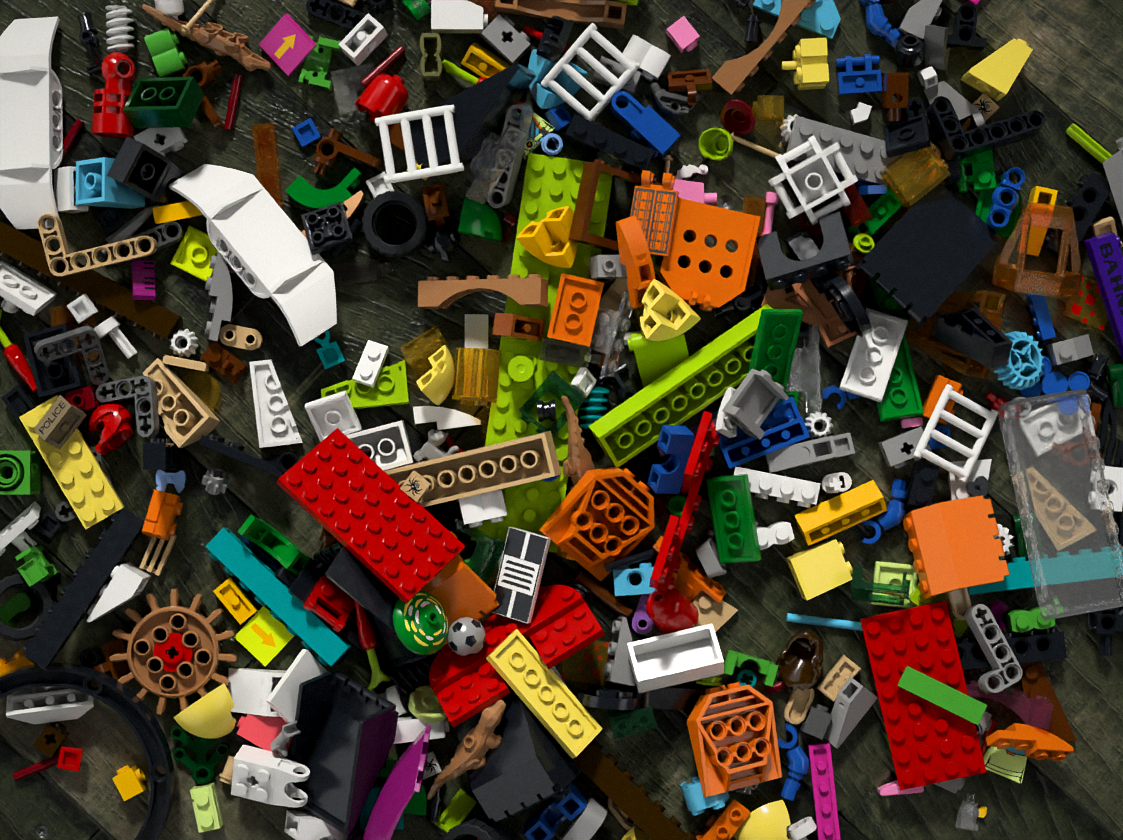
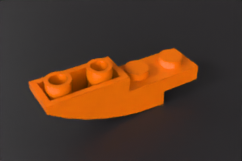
M631 216L617 221L616 230L620 264L626 265L630 307L638 308L644 305L642 304V299L646 289L655 279V272L642 228L636 216Z
M1014 723L1005 730H997L986 738L987 746L997 747V749L1015 748L1017 751L1024 750L1026 757H1033L1036 760L1048 758L1053 759V761H1062L1066 759V756L1074 752L1071 745L1056 735L1026 724Z

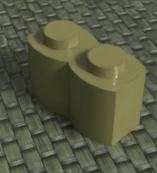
M422 33L420 38V49L423 55L420 63L422 75L425 81H441L443 76L441 61L443 47L438 33Z

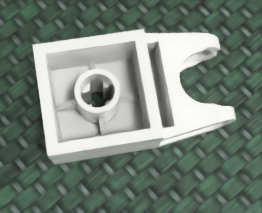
M243 745L233 760L231 795L270 805L302 807L307 803L308 796L304 791L295 787L292 782L306 781L310 776V770L303 764L280 756L279 753Z

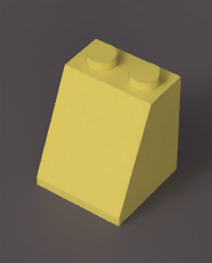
M1012 39L972 67L962 76L961 81L982 93L985 92L990 98L998 102L1008 93L1033 49L1028 47L1029 44L1022 39Z
M833 538L786 557L803 599H812L852 580L851 574L854 572L850 562H845L842 555L845 553V549L841 541L837 542Z

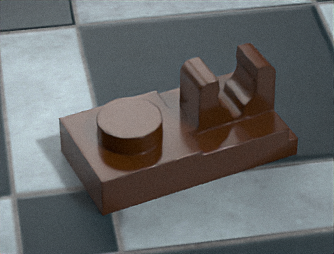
M443 182L423 187L422 191L428 221L435 220L437 227L446 225L444 217L449 216Z
M212 341L200 357L234 384L238 382L248 369L247 365L215 341Z

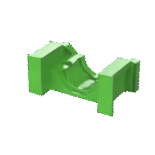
M309 35V37L315 42L314 36ZM319 36L318 43L315 42L317 46L306 57L305 65L298 81L301 85H305V82L309 81L308 85L310 87L312 85L325 87L332 93L333 83L326 80L332 52L341 53V48L338 45L341 42L340 40L335 41Z
M42 545L29 547L15 557L17 561L23 558L26 562L17 570L21 573L29 587H32L39 581L44 583L59 573L42 553L44 549Z
M728 649L724 663L725 674L732 675L735 666L741 667L743 662L753 660L757 663V671L764 675V685L773 687L778 665H774L772 661Z

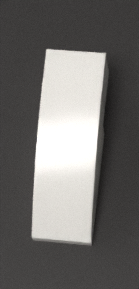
M435 406L413 407L415 424L437 422L438 430L482 425L481 420L454 409Z

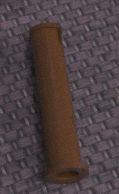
M584 569L573 580V583L576 582L585 587L592 595L621 617H626L627 619L633 611V608L587 575Z

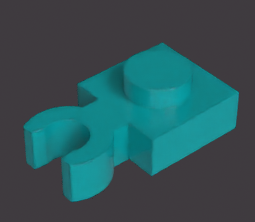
M328 330L324 331L326 334L325 339L320 340L318 336L314 338L322 346L316 351L325 370L345 361L337 341L330 343L331 334Z

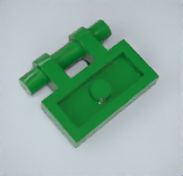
M992 150L958 160L960 181L956 185L959 186V193L968 192L967 185L973 184L974 192L996 189ZM971 165L972 176H967L965 166Z

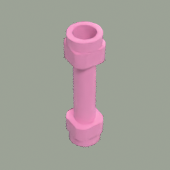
M766 192L765 204L767 206L763 232L760 233V236L772 232L775 205H778L779 201L777 193Z

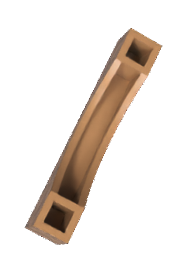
M496 0L495 3L496 12L552 20V16H559L569 21L573 20L574 23L586 25L594 23L596 26L621 30L624 29L627 3L608 0Z
M781 0L779 17L769 37L749 54L734 60L725 61L712 77V80L729 95H732L734 92L738 95L746 85L743 83L747 76L753 77L759 69L757 64L760 60L766 61L773 53L771 47L775 42L780 44L788 35L785 32L790 25L794 27L802 18L799 15L804 8L809 10L816 0Z
M529 274L528 278H520V275H507V279H500V276L488 275L487 279H479V276H466V280H459V277L448 276L446 280H439L438 277H426V281H418V307L423 309H446L463 296L480 291L504 293L525 307H548V280L541 278L539 274Z

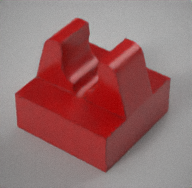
M62 745L57 768L79 772L84 749Z

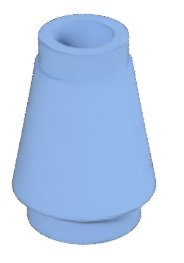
M551 133L542 139L541 146L546 154L556 155L562 150L563 142L560 136ZM548 141L553 142L554 147L552 149L547 147Z

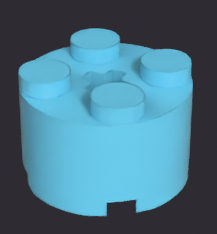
M699 776L691 778L692 783L688 785L686 781L680 784L688 811H691L692 815L705 812L704 809L710 807L713 810L722 808L729 799L728 792L703 797Z

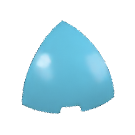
M533 49L528 69L534 71L536 75L529 86L535 102L541 109L552 108L564 103L565 101L550 87L546 88L541 85L544 77L556 63L536 55L537 50ZM571 62L568 63L585 79L589 74ZM563 70L554 79L572 96L581 87Z

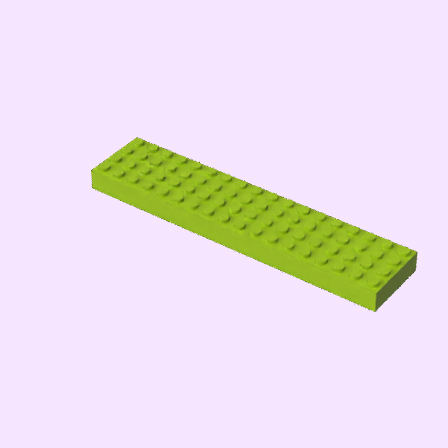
M528 153L510 275H520V278H528L529 274H539L541 278L548 280V307H525L507 296L505 314L545 320L542 342L501 336L485 446L551 431L561 474L550 482L541 479L503 488L502 494L507 515L503 516V521L491 523L490 519L482 521L481 526L473 527L471 540L505 545L509 527L545 536L539 529L566 496L568 476L563 474V462L568 459L569 430L561 396L568 397L577 416L580 395L572 387L571 382L580 367H585L587 347L547 338L561 273L590 279L589 257L601 255L602 250L578 243L572 267L561 268L547 264L534 257L520 244L517 236L532 221L540 222L542 219H545L546 213L551 210L570 206L574 214L584 163H589L587 161ZM603 173L599 175L588 233L604 237L613 176ZM516 356H526L533 363L534 374L527 382H516L508 374V364ZM537 400H542L543 402L555 400L556 421H551L550 419H545L543 422L538 421ZM550 541L548 552L557 553L558 546L553 541Z

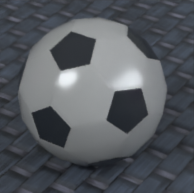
M459 618L452 623L448 630V645L458 655L466 657L475 655L481 651L485 644V628L474 618Z

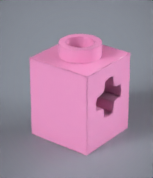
M684 16L666 30L667 36L681 53L685 50L690 52L698 45L697 41L700 36Z

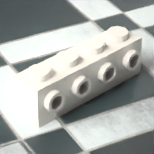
M736 466L732 469L731 475L748 474L750 492H755V497L768 499V495L777 497L776 501L788 504L789 500L798 501V506L810 508L811 504L817 505L821 483Z

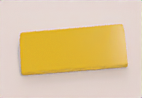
M476 42L469 47L461 62L463 66L484 78H489L511 66Z
M190 201L154 207L152 209L156 224L203 215Z

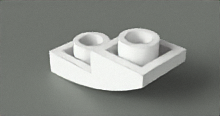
M732 387L727 389L722 399L716 422V431L728 438L735 437L737 425L722 411L736 391Z

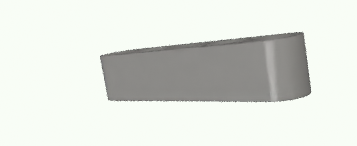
M527 103L512 105L508 108L487 194V201L493 208L505 206L513 199L533 116V110ZM518 108L521 109L523 113L522 119H520L517 115ZM513 129L518 134L517 140L512 136ZM508 150L513 155L512 161L507 157ZM503 171L508 176L507 181H505L502 177ZM498 192L501 193L503 197L502 202L498 200Z

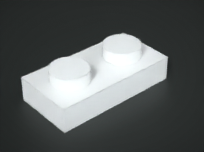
M368 340L353 375V381L374 388L389 347Z

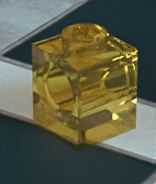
M758 95L756 101L752 102V112L756 114V120L782 121L784 118V96Z

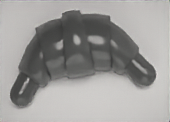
M657 83L651 84V90L654 93L659 110L671 118L687 116L696 106L688 105L687 96L666 92ZM697 92L696 101L698 102L701 99L699 92Z

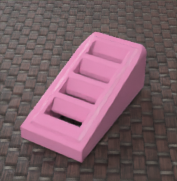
M898 780L877 788V792L881 796L921 793L924 791L923 786L900 790Z

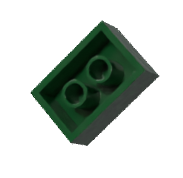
M194 77L138 78L123 108V112L134 128L190 127L205 94Z

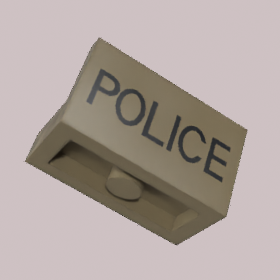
M59 395L34 430L44 441L60 450L86 417V414Z

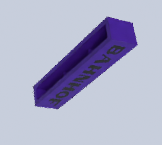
M1106 232L1085 240L1084 244L1123 361V256L1120 251L1122 245L1115 233Z

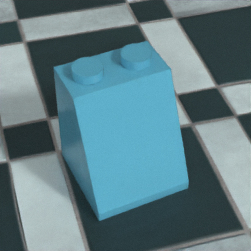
M102 157L76 161L75 205L127 209L145 207V196L132 191L107 176L115 159Z

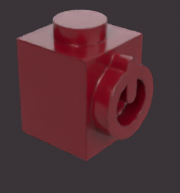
M93 386L65 393V399L83 412L100 406L99 400L96 398V389Z

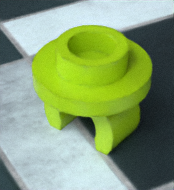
M864 233L856 235L853 239L852 252L858 251L866 256L874 247V240Z

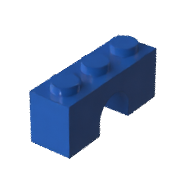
M662 425L657 445L666 454H670V456L663 464H652L647 484L655 493L679 494L695 436L686 426Z
M570 783L524 824V835L528 840H550L555 836V830L567 818L570 821L573 820L587 807L586 797Z

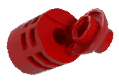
M114 52L106 56L101 67L102 75L106 81L105 89L94 90L92 135L117 139L133 138L134 127L123 112V108L131 94V82L135 76V65L126 54ZM118 65L122 66L123 74L119 73Z

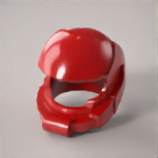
M120 404L100 405L91 414L89 421L90 431L101 432L102 434L100 441L95 447V450L100 455H106L107 452L112 450L115 451L133 435L131 428L133 419L125 407Z

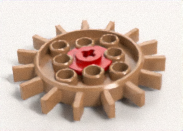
M171 589L170 606L160 608L156 597L150 593L146 595V599L151 608V613L143 618L132 608H128L125 611L128 617L134 620L137 625L131 634L124 630L113 631L112 635L118 639L127 640L128 646L127 653L114 654L110 656V661H128L131 672L122 676L118 681L124 685L132 679H136L142 686V690L137 694L142 701L148 692L159 696L157 714L162 715L164 713L168 698H179L180 709L183 711L190 706L187 698L188 695L198 692L202 698L208 694L204 686L211 679L220 685L224 683L227 686L230 683L226 676L217 673L216 670L219 661L229 663L237 661L238 656L231 653L223 654L220 650V641L230 639L236 633L235 630H227L217 634L212 623L222 615L223 610L221 608L214 610L207 618L197 612L198 607L202 603V594L198 593L193 598L191 607L187 608L179 606L178 589ZM177 615L184 619V625L181 628L176 627L173 623ZM162 628L166 631V638L164 640L157 639V629ZM189 633H193L197 637L195 645H189L186 642V636ZM140 641H145L148 644L149 649L146 653H141L138 650ZM175 647L179 654L173 657V653L169 652V650ZM201 651H206L209 654L210 659L207 663H202L199 660L198 656ZM153 659H158L161 662L159 671L151 668L150 663ZM183 664L191 666L192 672L189 676L182 674L181 666ZM168 676L173 679L174 685L172 688H166L163 685L165 677Z

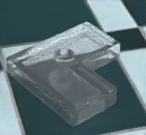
M373 63L331 71L340 115L359 111L354 105L358 99L357 89L364 88L360 81L374 69Z

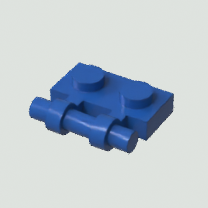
M863 54V57H851L850 55L835 60L836 67L845 68V72L837 73L838 95L882 92L881 69L872 70L873 64L880 63L879 56ZM852 66H864V71H853Z

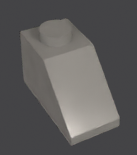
M1089 334L1046 345L1052 366L1094 355Z

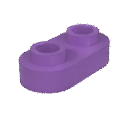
M650 594L641 595L632 618V627L638 634L649 633L654 625L646 611V601ZM640 620H645L647 622L645 627H640L638 625Z

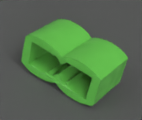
M165 28L144 37L160 78L170 77L186 71L185 64H188L184 52H179L177 44H180L176 32H171L169 28Z
M1033 606L1027 610L1012 609L1005 613L1007 629L1014 632H1027L1033 628L1048 629L1055 625L1053 609L1045 606Z

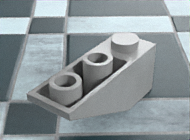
M920 0L908 9L897 30L904 36L915 35L923 40L925 25L931 24L933 19L937 20L942 11V8L939 7L942 0Z
M617 617V620L612 625L613 640L609 643L607 650L609 660L603 669L604 681L635 686L636 682L628 657L627 643L633 642L626 617Z
M852 677L849 678L837 694L831 712L832 718L824 734V738L837 749L877 700L874 694Z

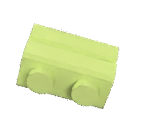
M215 782L192 787L190 793L191 798L194 800L192 803L199 833L221 828L224 823Z

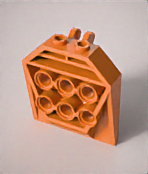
M678 197L669 257H660L657 275L665 286L675 292L690 307L696 304L700 305L699 309L712 312V308L721 307L745 291L761 217ZM685 231L691 232L693 235L691 243L684 240L683 235ZM706 236H710L714 240L713 247L705 245ZM727 241H731L734 244V252H729L726 249ZM679 257L687 259L688 265L686 268L679 266ZM700 262L708 264L707 273L700 271ZM722 266L727 267L729 270L727 278L722 277L720 274Z
M608 467L587 470L539 529L540 532L551 538V541L599 581H602L610 573L606 572L605 564L625 558L655 527L654 497L648 493L650 488L641 481L637 483V480L634 478L635 475L626 468ZM599 494L598 500L594 502L595 496ZM614 507L613 512L609 514L610 509ZM583 514L582 520L577 522L578 517ZM629 519L628 524L624 527L625 521ZM598 527L597 532L592 535L593 530ZM612 540V544L607 547L608 542Z
M740 682L727 684V687L721 685L706 689L705 694L700 695L686 721L703 797L781 778L782 771L772 701L750 685L740 686ZM751 717L754 722L753 726L750 724ZM732 722H733L734 725H735L734 731H733L732 728H731V723H732ZM712 727L716 730L715 736L712 734ZM757 743L759 745V752L756 750ZM738 748L741 751L740 757L737 755ZM718 753L722 756L721 762L718 760Z

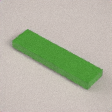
M906 666L897 686L976 725L979 724L987 708V704L909 666Z

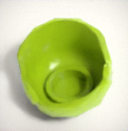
M710 128L701 134L698 148L703 157L714 161H722V159L728 158L733 151V138L724 129Z

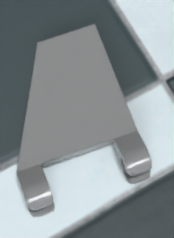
M945 81L923 89L930 105L936 97L944 96L952 103L959 121L973 115L977 127L986 125L981 111Z

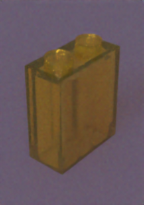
M932 143L930 147L900 155L879 172L904 207L912 206L951 175L948 171L947 163L938 157Z
M456 348L452 399L461 400L460 404L473 405V401L476 406H487V402L496 403L501 351L485 348Z

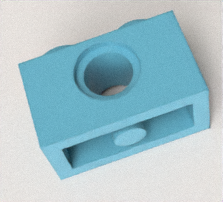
M651 562L638 563L639 567L630 568L629 565L613 570L614 595L651 594L655 590V588L649 587L654 568ZM633 573L641 575V582L637 585L629 582V577Z

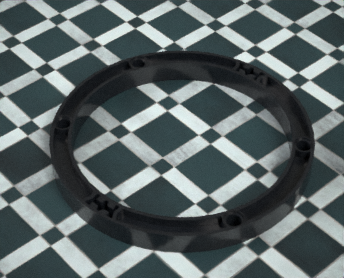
M53 662L47 672L37 665L31 664L1 674L0 699L12 693L35 687L68 688L88 694L102 701L126 721L144 750L151 782L148 811L144 823L134 840H158L167 823L172 807L175 784L174 765L166 736L159 722L145 703L116 679L100 671L76 664ZM91 679H96L100 687H93ZM157 766H163L167 773H160Z

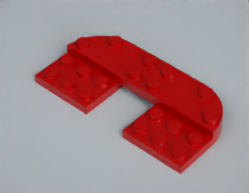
M706 411L703 412L683 476L681 492L688 494L680 521L679 517L670 515L650 578L649 587L667 592V590L672 591L676 579L672 577L673 573L678 574L681 565L678 557L686 532L691 533L695 516L692 513H697L702 496L698 494L706 471L710 472L713 460L710 459L713 446L718 447L721 437L720 434H717L718 431H716V426H714L715 421L711 420L712 413Z
M565 585L540 586L531 623L527 624L495 613L481 622L485 628L486 641L481 651L475 655L467 657L458 655L450 648L448 643L445 644L431 665L429 673L430 686L454 728L511 693L501 675L488 662L486 657L516 629L525 639L530 637L548 669L606 634L578 591Z

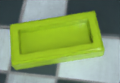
M460 788L441 813L439 822L436 821L434 824L448 833L451 828L465 820L478 800Z

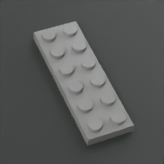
M800 116L795 117L786 153L809 141L808 138L813 135L822 150L838 142L839 150L844 160L858 180L876 185H886L887 188L904 193L908 192L918 150L888 158L884 140ZM812 148L791 161L800 163L816 153ZM832 154L826 156L834 172L843 175Z

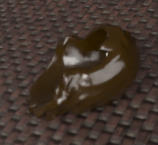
M812 630L799 631L791 637L776 660L780 677L783 679L782 681L786 687H792L793 690L799 688L803 691L804 688L812 689L815 683H817L824 661L823 641Z

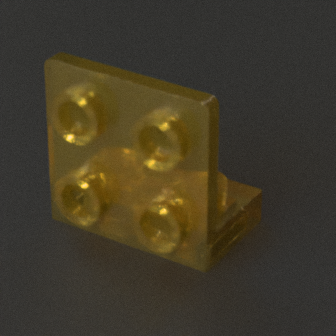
M437 325L400 347L406 361L418 379L433 368L428 358L443 345L451 353L455 372L462 368Z

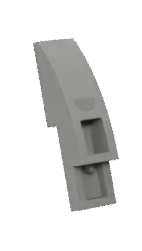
M216 252V256L211 257L209 268L213 269L212 276L207 277L205 290H209L208 295L216 296V300H211L209 313H213L211 322L207 321L205 334H208V339L214 341L218 340L221 321H231L233 302L230 273L225 259L219 252Z
M845 433L786 446L766 454L765 457L769 473L853 455L855 450L851 434Z

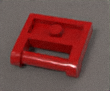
M325 576L320 577L303 605L306 610L313 611L333 626L332 629L337 633L343 629L348 616L355 606L353 598ZM316 600H318L331 611H333L335 614H337L338 618H335L333 615H331L329 612H327L325 609L319 606L316 603Z

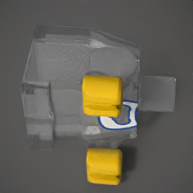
M967 793L966 801L962 802L957 814L956 828L973 831L979 830L977 817L984 818L987 814V807L978 808V803H975L976 794Z

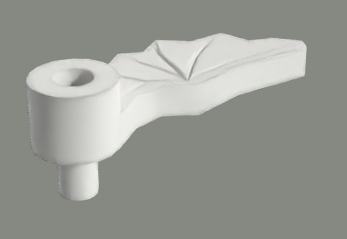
M690 164L688 166L683 165L682 169L677 170L676 179L681 180L691 177L696 173L706 175L709 170L706 165H700L699 168Z

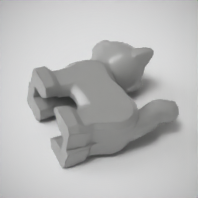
M431 429L428 432V441L420 450L414 453L413 457L417 462H421L425 458L431 460L455 454V452L459 451V447L452 446L448 452L444 451L439 445L444 443L449 433Z

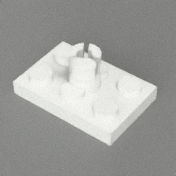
M0 261V296L4 298L1 303L4 311L16 313L21 308L24 312L34 316L55 299L56 292L7 262Z
M33 502L0 531V556L6 551L5 547L10 542L21 553L29 547L37 545L24 531L26 528L32 529L39 522L38 518L40 517L41 507L36 502Z

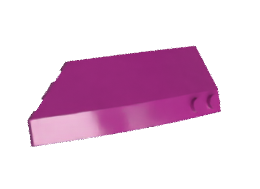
M431 726L424 728L396 761L385 779L374 802L363 840H391L395 827L414 792H420L426 768Z

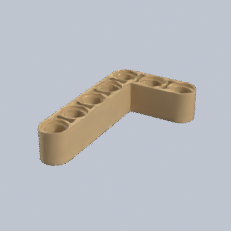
M44 214L38 220V229L49 270L55 276H69L154 254L158 247L153 237L139 236L70 253L60 218L53 214ZM49 218H52L55 224L51 230H48L45 226V222ZM55 239L60 243V248L56 252L51 248V242ZM146 239L151 243V248L147 252L141 248V243ZM123 245H127L130 249V253L126 257L120 254V248ZM102 250L108 253V260L106 262H102L99 259V253ZM81 255L87 259V264L83 268L78 265V258ZM59 261H63L66 265V269L62 273L56 268Z

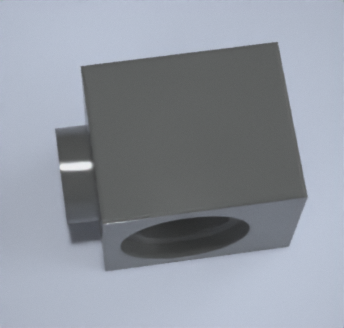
M816 704L815 707L811 705L800 729L805 733L823 739L832 715L828 712L829 708L820 704Z

